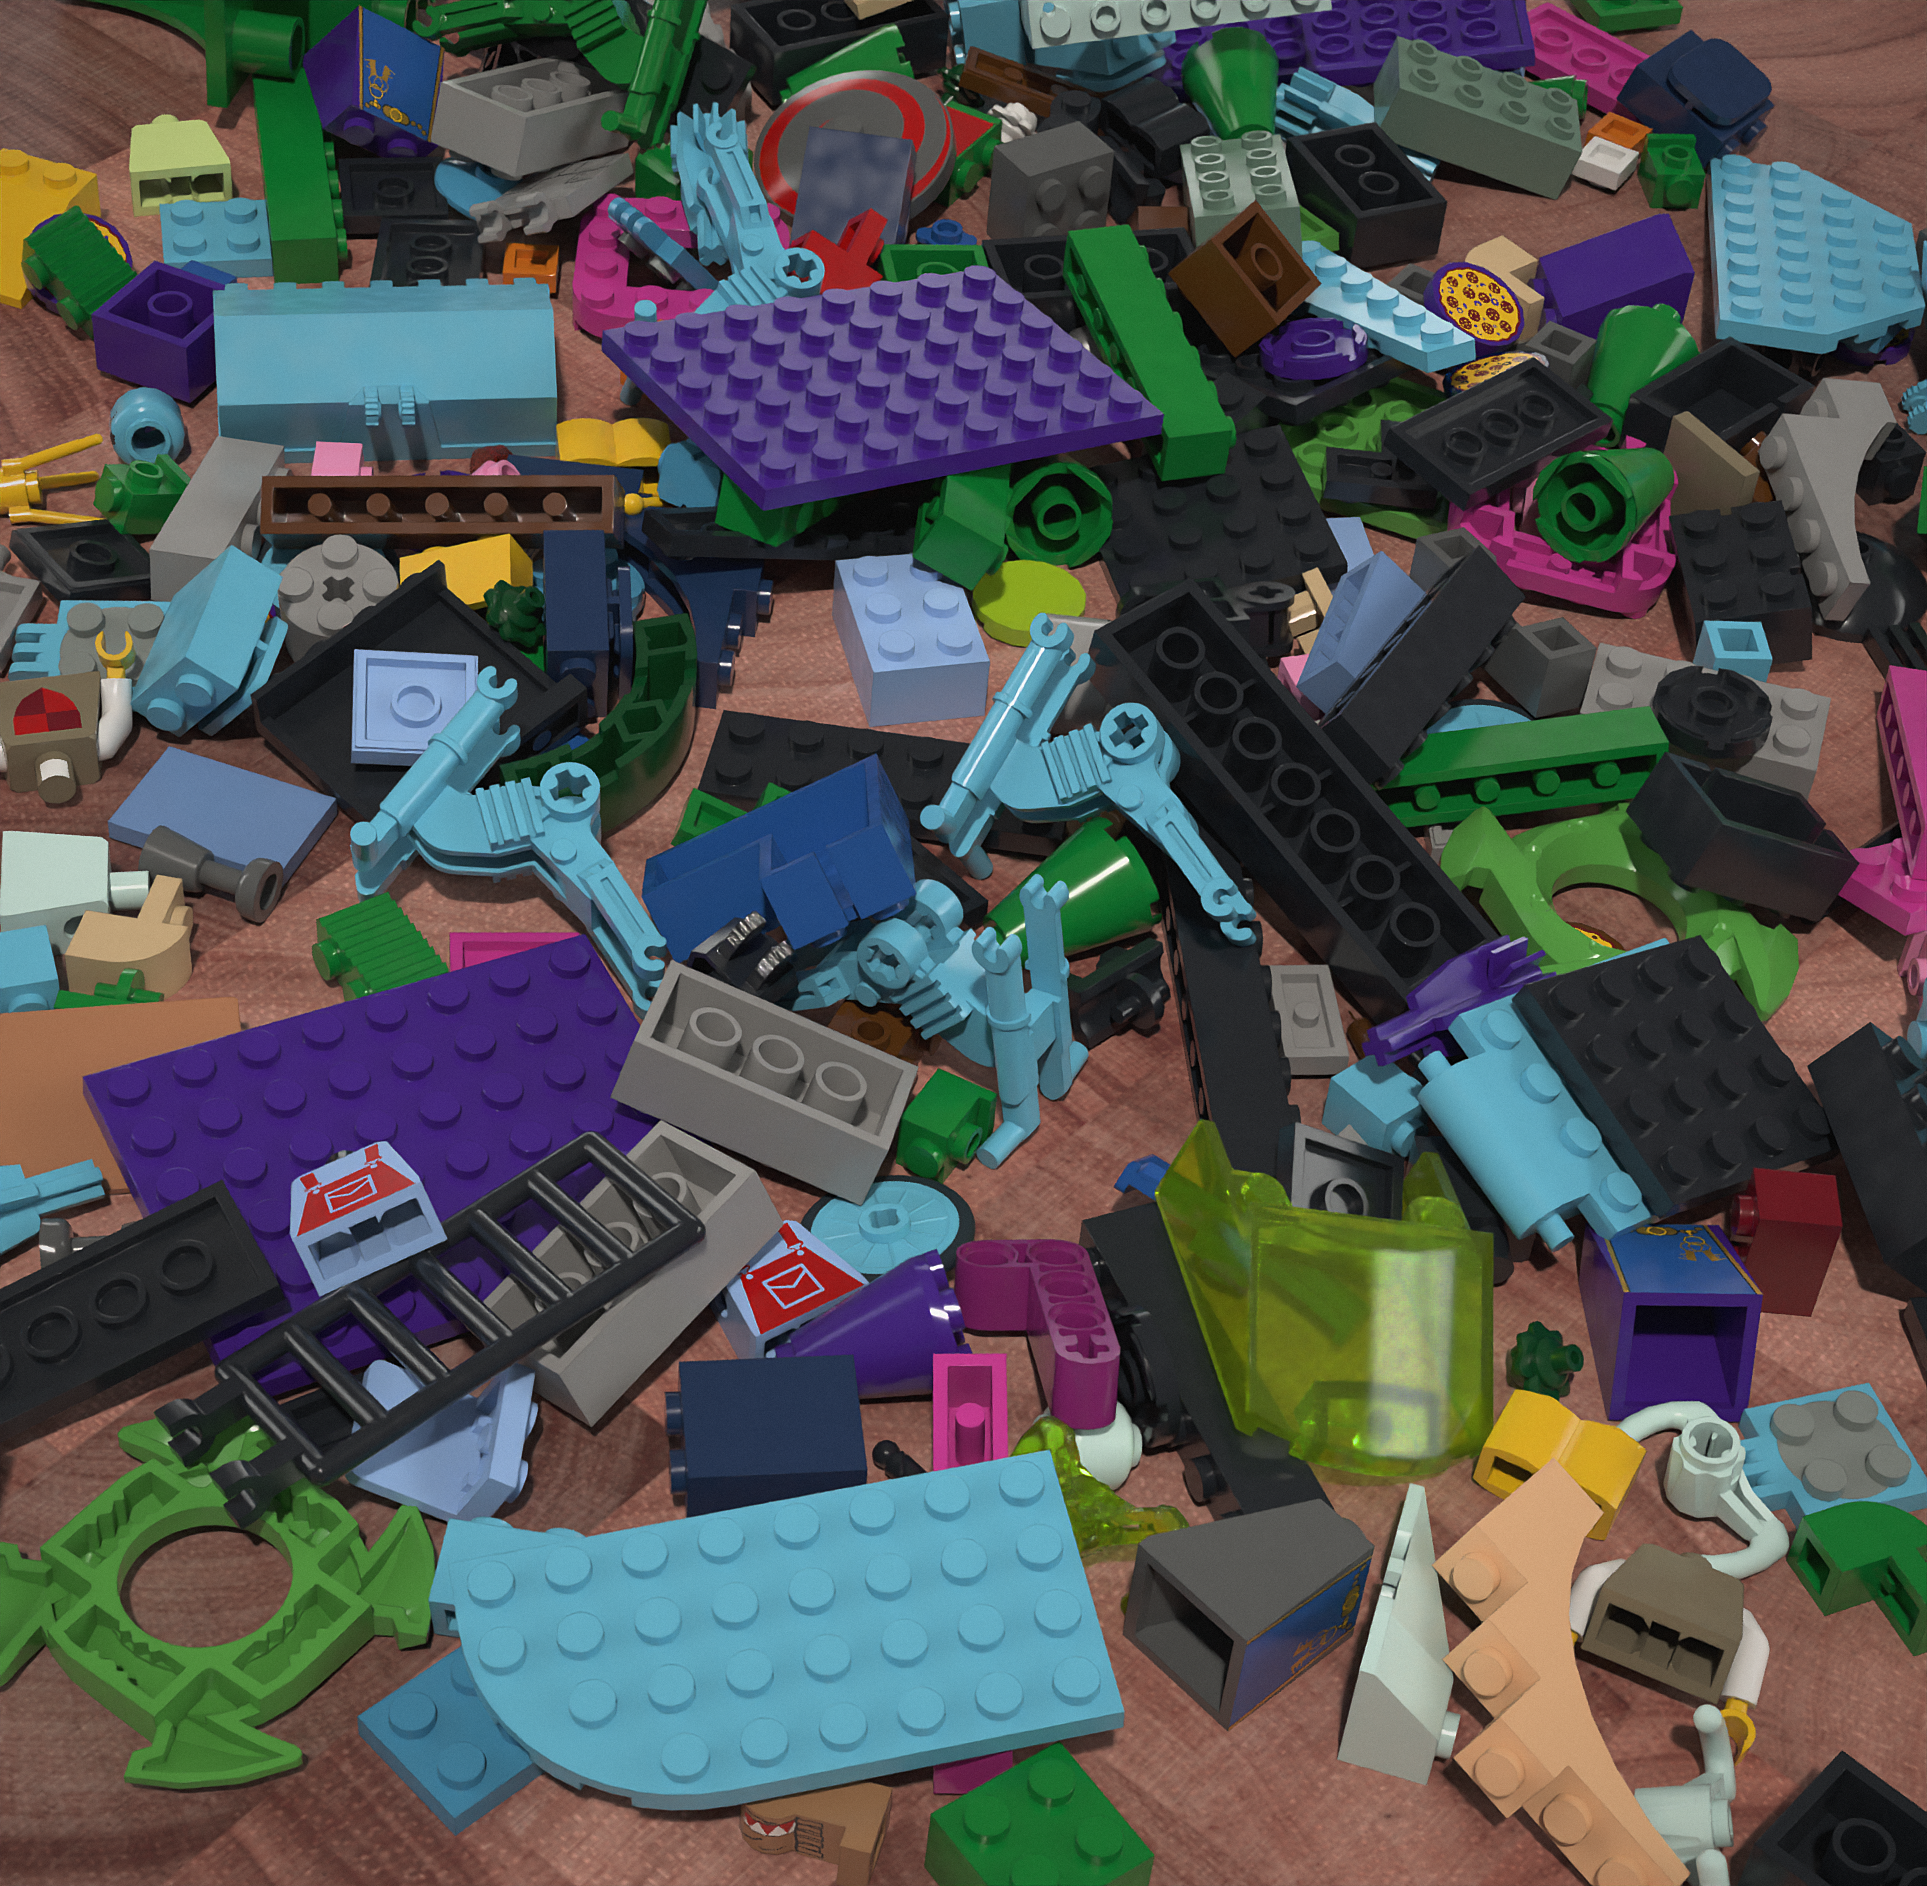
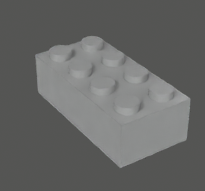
M558 55L443 81L440 85L430 142L449 149V155L457 160L479 162L491 167L492 174L499 178L520 180L526 174L549 172L555 166L578 163L580 159L591 156L602 157L609 151L627 147L629 140L622 134L606 131L601 125V118L609 110L623 113L629 92L618 88L615 84L606 80L599 72Z
M1599 642L1580 714L1650 706L1652 708L1657 685L1667 674L1681 668L1696 665L1688 661H1675L1638 652L1630 647H1617ZM1703 667L1702 673L1717 675L1718 671ZM1743 675L1755 682L1768 695L1772 704L1770 714L1773 718L1767 741L1756 752L1737 759H1710L1690 754L1669 743V753L1705 763L1712 771L1715 767L1778 785L1800 792L1808 800L1817 771L1831 698L1816 695L1804 689H1792L1754 680L1749 676Z
M671 960L633 1041L610 1098L698 1135L702 1139L712 1141L756 1160L767 1167L777 1169L821 1188L830 1194L837 1195L862 1206L890 1148L919 1067Z
M662 1120L626 1156L703 1222L706 1227L705 1238L696 1247L517 1362L536 1370L533 1384L534 1392L591 1427L784 1225L756 1170ZM607 1177L580 1202L587 1211L633 1251L667 1230ZM560 1224L532 1251L534 1255L573 1290L608 1269ZM512 1273L483 1301L512 1330L547 1308Z

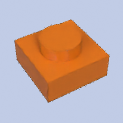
M1609 112L1587 131L1584 147L1596 136L1640 154L1643 151L1646 134L1652 133L1653 129Z
M506 243L503 285H512L514 278H535L537 284H548L549 292L556 293L559 245Z

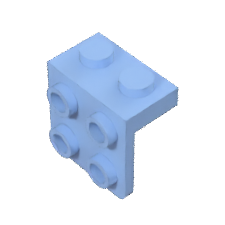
M384 1360L374 1361L365 1371L362 1385L387 1410L424 1388L407 1369ZM518 1363L514 1364L497 1375L478 1398L469 1394L345 1474L346 1479L354 1486L406 1506H416L419 1511L447 1522L449 1518L471 1521L477 1517H491L504 1501L508 1503L515 1501L527 1477L528 1462L522 1460L521 1456L524 1441L534 1426L538 1412L537 1403L531 1401L536 1370ZM355 1420L352 1433L361 1428Z

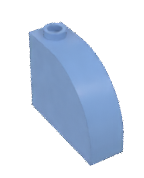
M1383 551L1378 552L1341 576L1296 687L1324 713L1329 711L1425 594Z

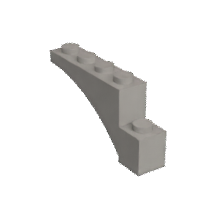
M1823 378L1810 399L1804 404L1799 415L1782 413L1758 450L1760 462L1766 471L1776 496V501L1782 500L1795 549L1798 552L1810 583V589L1815 595L1824 620L1844 621L1870 585L1860 554L1855 528L1854 497L1858 473L1863 460L1873 459L1897 424L1882 386L1877 382Z

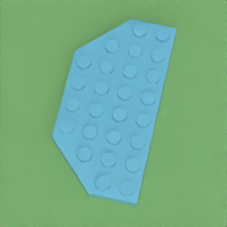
M1733 154L1723 156L1722 160L1717 158L1710 160L1706 173L1716 339L1724 340L1731 336L1742 343L1824 354L1836 350L1838 340L1850 337L1849 340L1858 344L1879 338L1881 335L1885 336L1889 325L1899 323V326L1905 329L1921 325L1925 301L1911 223L1809 171L1801 170L1800 167L1789 162L1779 161L1772 163V165L1752 163L1750 159L1744 156Z

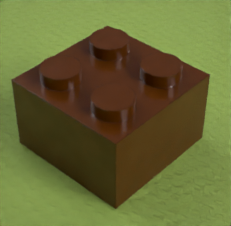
M1256 200L1216 230L1168 273L1177 284L1180 294L1193 304L1210 326L1214 337L1221 344L1225 345L1234 357H1237L1277 327L1322 284Z

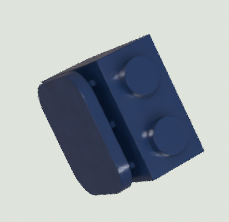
M1689 30L1639 63L1616 97L1646 127L1653 129L1652 132L1654 134H1694L1696 137L1695 150L1704 172L1707 170L1711 159L1717 158L1722 160L1725 155H1736L1742 145L1747 148L1752 147L1768 129L1764 121L1775 106L1768 99L1772 91L1771 82L1761 70L1727 41L1718 38L1703 41L1692 30Z
M809 126L790 244L800 236L815 230L837 245L848 221L870 208L888 219L880 235V238L884 240V244H905L911 214L910 196L917 160L913 140ZM876 259L869 266L874 270L876 269Z
M543 530L545 673L556 683L569 674L573 675L587 688L589 718L606 717L608 689L612 686V674L617 678L618 700H621L624 694H630L632 686L633 620L630 566H617L616 590L612 591V582L610 578L606 577L604 530Z
M854 1355L679 1362L678 1391L664 1393V1419L666 1436H679L680 1449L669 1450L670 1495L684 1494L686 1518L866 1484L868 1469Z

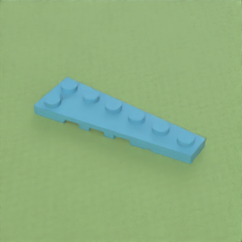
M1302 241L1303 261L1322 284L1291 313L1292 315L1299 318L1307 315V313H1312L1318 316V318H1335L1343 321L1344 329L1352 330L1354 324H1357L1368 335V348L1377 349L1384 355H1389L1426 373L1476 360L1474 338L1454 327L1452 323L1444 321L1426 310L1424 306L1418 305L1400 294L1396 289L1377 280L1370 273L1364 272L1346 261L1345 258L1323 247L1319 242Z

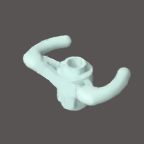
M1671 1401L1646 1407L1626 1417L1616 1426L1637 1442L1658 1431L1669 1428L1682 1431L1680 1436L1673 1438L1663 1485L1667 1499L1680 1512L1696 1518L1718 1516L1742 1538L1750 1541L1748 1548L1734 1553L1702 1555L1710 1562L1713 1569L1740 1580L1766 1570L1787 1554L1790 1545L1785 1525L1772 1514L1752 1491L1742 1469L1746 1453L1745 1448L1740 1445V1437L1737 1431L1728 1422L1720 1419L1709 1406L1699 1401Z
M1705 1704L1698 1707L1693 1716V1721L1701 1741L1705 1773L1684 1785L1635 1789L1634 1797L1650 1823L1691 1873L1686 1879L1691 1886H1730L1726 1858L1720 1852V1847H1733L1734 1843L1730 1803L1735 1799L1737 1791L1735 1768L1725 1719L1715 1706Z

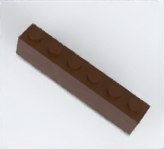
M615 475L262 476L260 535L276 549H309L323 544L328 537L339 534L350 536L357 544L371 549H428L437 546L450 547L477 541L478 538L484 536H499L508 533L512 535L522 549H543V530H604L605 549H624L625 490Z

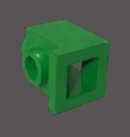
M1646 134L1637 177L1650 208L1698 209L1706 174L1695 150L1696 137L1694 134Z
M157 454L155 464L143 460H134L130 464H105L101 478L95 487L93 505L121 535L159 534L191 478L168 454Z
M938 1068L900 1117L896 1164L910 1169L921 1177L930 1178L943 1184L958 1163H969L975 1155L978 1146L982 1145L993 1134L997 1093Z

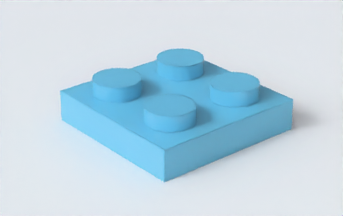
M233 198L228 201L218 202L180 200L171 204H159L164 264L181 269L188 262L194 260L234 275L237 278L273 276L265 200Z

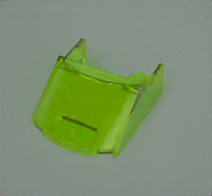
M1200 1119L1156 1187L1155 1198L1236 1429L1252 1437L1256 1429L1260 1427L1289 1441V1455L1333 1469L1376 1476H1418L1446 1470L1455 1459L1466 1455L1473 1459L1479 1455L1494 1428L1493 1233L1470 1229L1439 1154L1423 1152L1404 1179L1402 1221L1293 1207L1283 1186L1275 1178L1264 1173L1233 1170L1215 1122Z

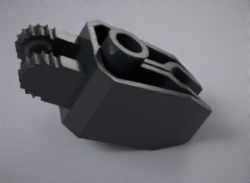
M756 910L752 911L744 919L733 918L694 948L686 964L689 968L772 1004L799 984L795 968L789 962L795 951L785 940L779 944L771 936L761 933L766 921Z

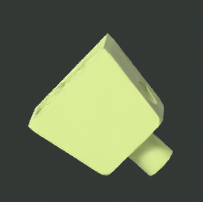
M164 114L156 117L151 124L136 125L132 128L129 173L134 217L159 215V204H171L180 200L218 202L233 199L230 160L206 121L200 119L179 121L175 116Z

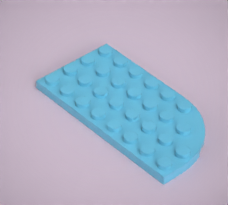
M1050 1450L448 1563L458 1631L467 1672L478 1698L495 1724L500 1723L506 1732L529 1752L530 1761L555 1778L579 1790L585 1784L607 1793L631 1798L632 1806L640 1808L705 1810L739 1805L1124 1727L1125 1711Z

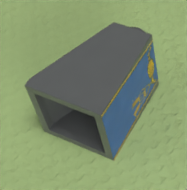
M1320 1498L1148 1536L1138 1544L1122 1635L1225 1730L1229 1731L1353 1636L1375 1545L1366 1539L1358 1525L1350 1519L1342 1518Z

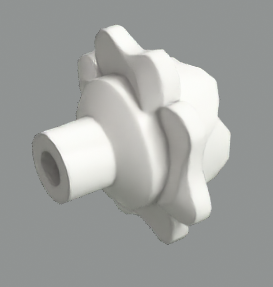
M1010 102L1005 108L994 105L988 111V115L1003 120L1001 141L1004 143L1036 134L1037 117L1022 104Z

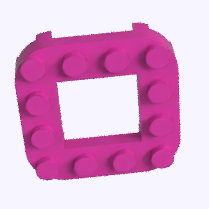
M605 193L595 200L593 207L581 219L573 277V327L575 331L584 329L602 338L603 330L625 327L627 323L635 321L634 307L641 300H650L655 303L657 307V321L660 319L669 320L675 319L681 313H694L714 292L711 289H698L695 291L663 289L654 285L628 287L630 262H632L633 253L618 240L623 231L608 217L609 204L615 198L620 197L613 193ZM663 196L650 199L623 198L656 223L683 248L698 249V236L690 231L682 201L672 200ZM767 203L768 212L774 222L779 240L786 250L789 248L790 240L788 227L780 219V209L773 204Z
M1626 436L1621 449L1645 448L1646 443ZM1590 445L1580 451L1609 449L1595 445ZM1674 470V485L1670 494L1627 546L1614 557L1598 563L1592 561H1583L1581 563L1569 561L1551 549L1544 538L1515 531V512L1509 510L1511 487L1464 512L1449 501L1447 531L1466 528L1496 556L1497 565L1520 589L1533 590L1567 599L1576 604H1586L1608 611L1620 612L1628 618L1640 619L1646 615L1649 607L1654 605L1659 599L1677 561V555L1670 553L1669 516L1671 499L1678 486V478Z

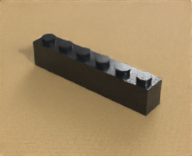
M1480 545L1436 579L1318 723V726L1369 785L1372 784L1376 790L1382 789L1403 770L1405 765L1401 760L1413 753L1427 739L1428 734L1424 730L1434 725L1449 711L1451 705L1447 701L1459 694L1473 680L1474 677L1470 673L1482 665L1494 653L1495 648L1492 645L1505 636L1517 623L1511 615L1526 596Z
M1152 1202L1082 1220L1079 1245L1084 1247L1089 1254L1107 1310L1110 1311L1135 1304L1141 1305L1157 1323L1171 1353L1179 1383L1182 1412L1179 1433L1174 1442L1165 1445L1167 1447L1174 1446L1185 1466L1187 1485L1193 1498L1198 1502L1204 1501L1214 1521L1319 1498L1334 1510L1160 1204Z

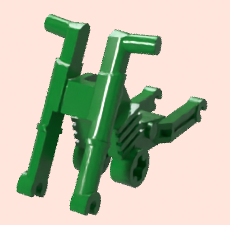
M460 0L435 7L428 6L426 13L432 18V24L427 27L420 21L415 20L412 23V27L419 36L429 41L440 39V46L445 48L444 51L454 57H464L474 50L536 36H573L574 40H576L577 48L606 80L612 82L618 88L629 92L624 112L606 111L601 118L602 127L606 131L624 135L629 141L638 139L640 148L651 150L655 146L660 148L662 143H665L663 139L671 113L677 107L695 42H699L701 34L698 32L708 0H655L652 10H648L647 13L649 21L644 37L641 36V31L635 22L636 19L633 13H631L630 5L625 0ZM457 33L459 40L454 44L443 36Z

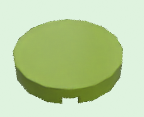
M1040 561L1003 562L993 576L984 574L973 590L971 611L975 621L977 618L984 623L983 630L994 639L1012 646L1028 647L1032 640L1030 626L1033 619L1039 613L1084 617L1086 593L1079 580L1062 568Z

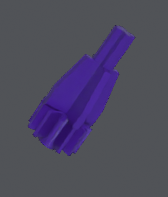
M1509 934L1503 935L1455 956L1442 964L1406 996L1410 1011L1367 1030L1369 1040L1362 1043L1365 1056L1375 1055L1377 1065L1381 1067L1420 1049L1423 1050L1425 1057L1438 1050L1441 1051L1444 1057L1466 1055L1448 1030L1459 1014L1518 993L1527 983L1556 976V971L1542 973L1538 964L1546 956L1543 950L1526 957L1528 938L1523 936L1511 942Z

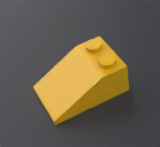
M5 148L0 150V303L22 309L34 297L26 287L21 262L23 239L28 237L39 223L53 215L63 214L75 205L79 206L83 213L101 218L97 174L74 168L67 163H56L30 156L20 150Z

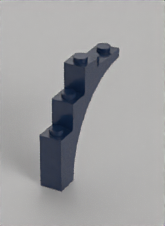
M511 454L507 458V461L512 463L521 475H615L625 490V495L635 493L641 496V498L653 497V494L643 493L644 470ZM649 506L644 508L638 515L631 516L625 514L624 549H616L618 558L631 564L640 573L644 581L645 592L654 599L668 616L688 613L697 646L695 707L716 709L720 687H731L735 651H729V648L739 649L741 636L755 637L759 615H770L774 581L764 579L765 559L695 557L693 560L688 561L672 559L665 556L661 549L641 531L645 510L670 508Z

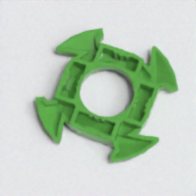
M1632 801L1598 803L1599 814L1537 826L1516 835L1512 839L1493 813L1483 806L1475 810L1453 830L1441 853L1439 867L1460 891L1467 885L1483 889L1479 903L1501 935L1509 934L1511 942L1523 936L1528 938L1526 957L1540 950L1546 953V956L1538 964L1542 973L1556 971V974L1559 975L1628 952L1597 943L1564 922L1554 908L1552 895L1559 889L1577 883H1603L1629 890L1657 906L1674 925L1679 941L1701 935L1707 945L1718 955L1721 965L1731 979L1737 981L1746 1000L1755 1008L1761 1021H1767L1787 1000L1799 969L1798 939L1781 923L1775 929L1759 924L1744 906L1735 905L1719 894L1702 889L1699 893H1691L1675 884L1667 874L1670 868L1658 853L1649 849L1639 837L1641 834L1640 829L1627 814L1626 809Z
M247 1415L217 1434L208 1452L185 1468L172 1453L168 1445L170 1440L180 1435L183 1431L171 1437L159 1424L157 1418L125 1426L118 1432L119 1447L145 1463L120 1477L40 1547L41 1561L23 1559L17 1544L0 1542V1687L6 1684L46 1643L52 1657L71 1681L152 1743V1746L132 1752L124 1774L125 1783L176 1789L234 1785L302 1765V1750L253 1727L269 1721L296 1705L374 1635L394 1636L399 1649L427 1643L432 1621L428 1599L435 1576L434 1547L418 1507L400 1506L386 1530L368 1552L359 1536V1523L338 1500L303 1477L272 1497L266 1512L253 1524L244 1529L261 1536L274 1545L286 1559L293 1576L291 1587L278 1612L261 1628L230 1643L211 1647L173 1645L145 1633L136 1626L124 1611L120 1602V1592L128 1570L147 1548L172 1533L205 1525L239 1528L224 1509L223 1504L229 1500L213 1484L209 1473L234 1460L249 1462L275 1444Z

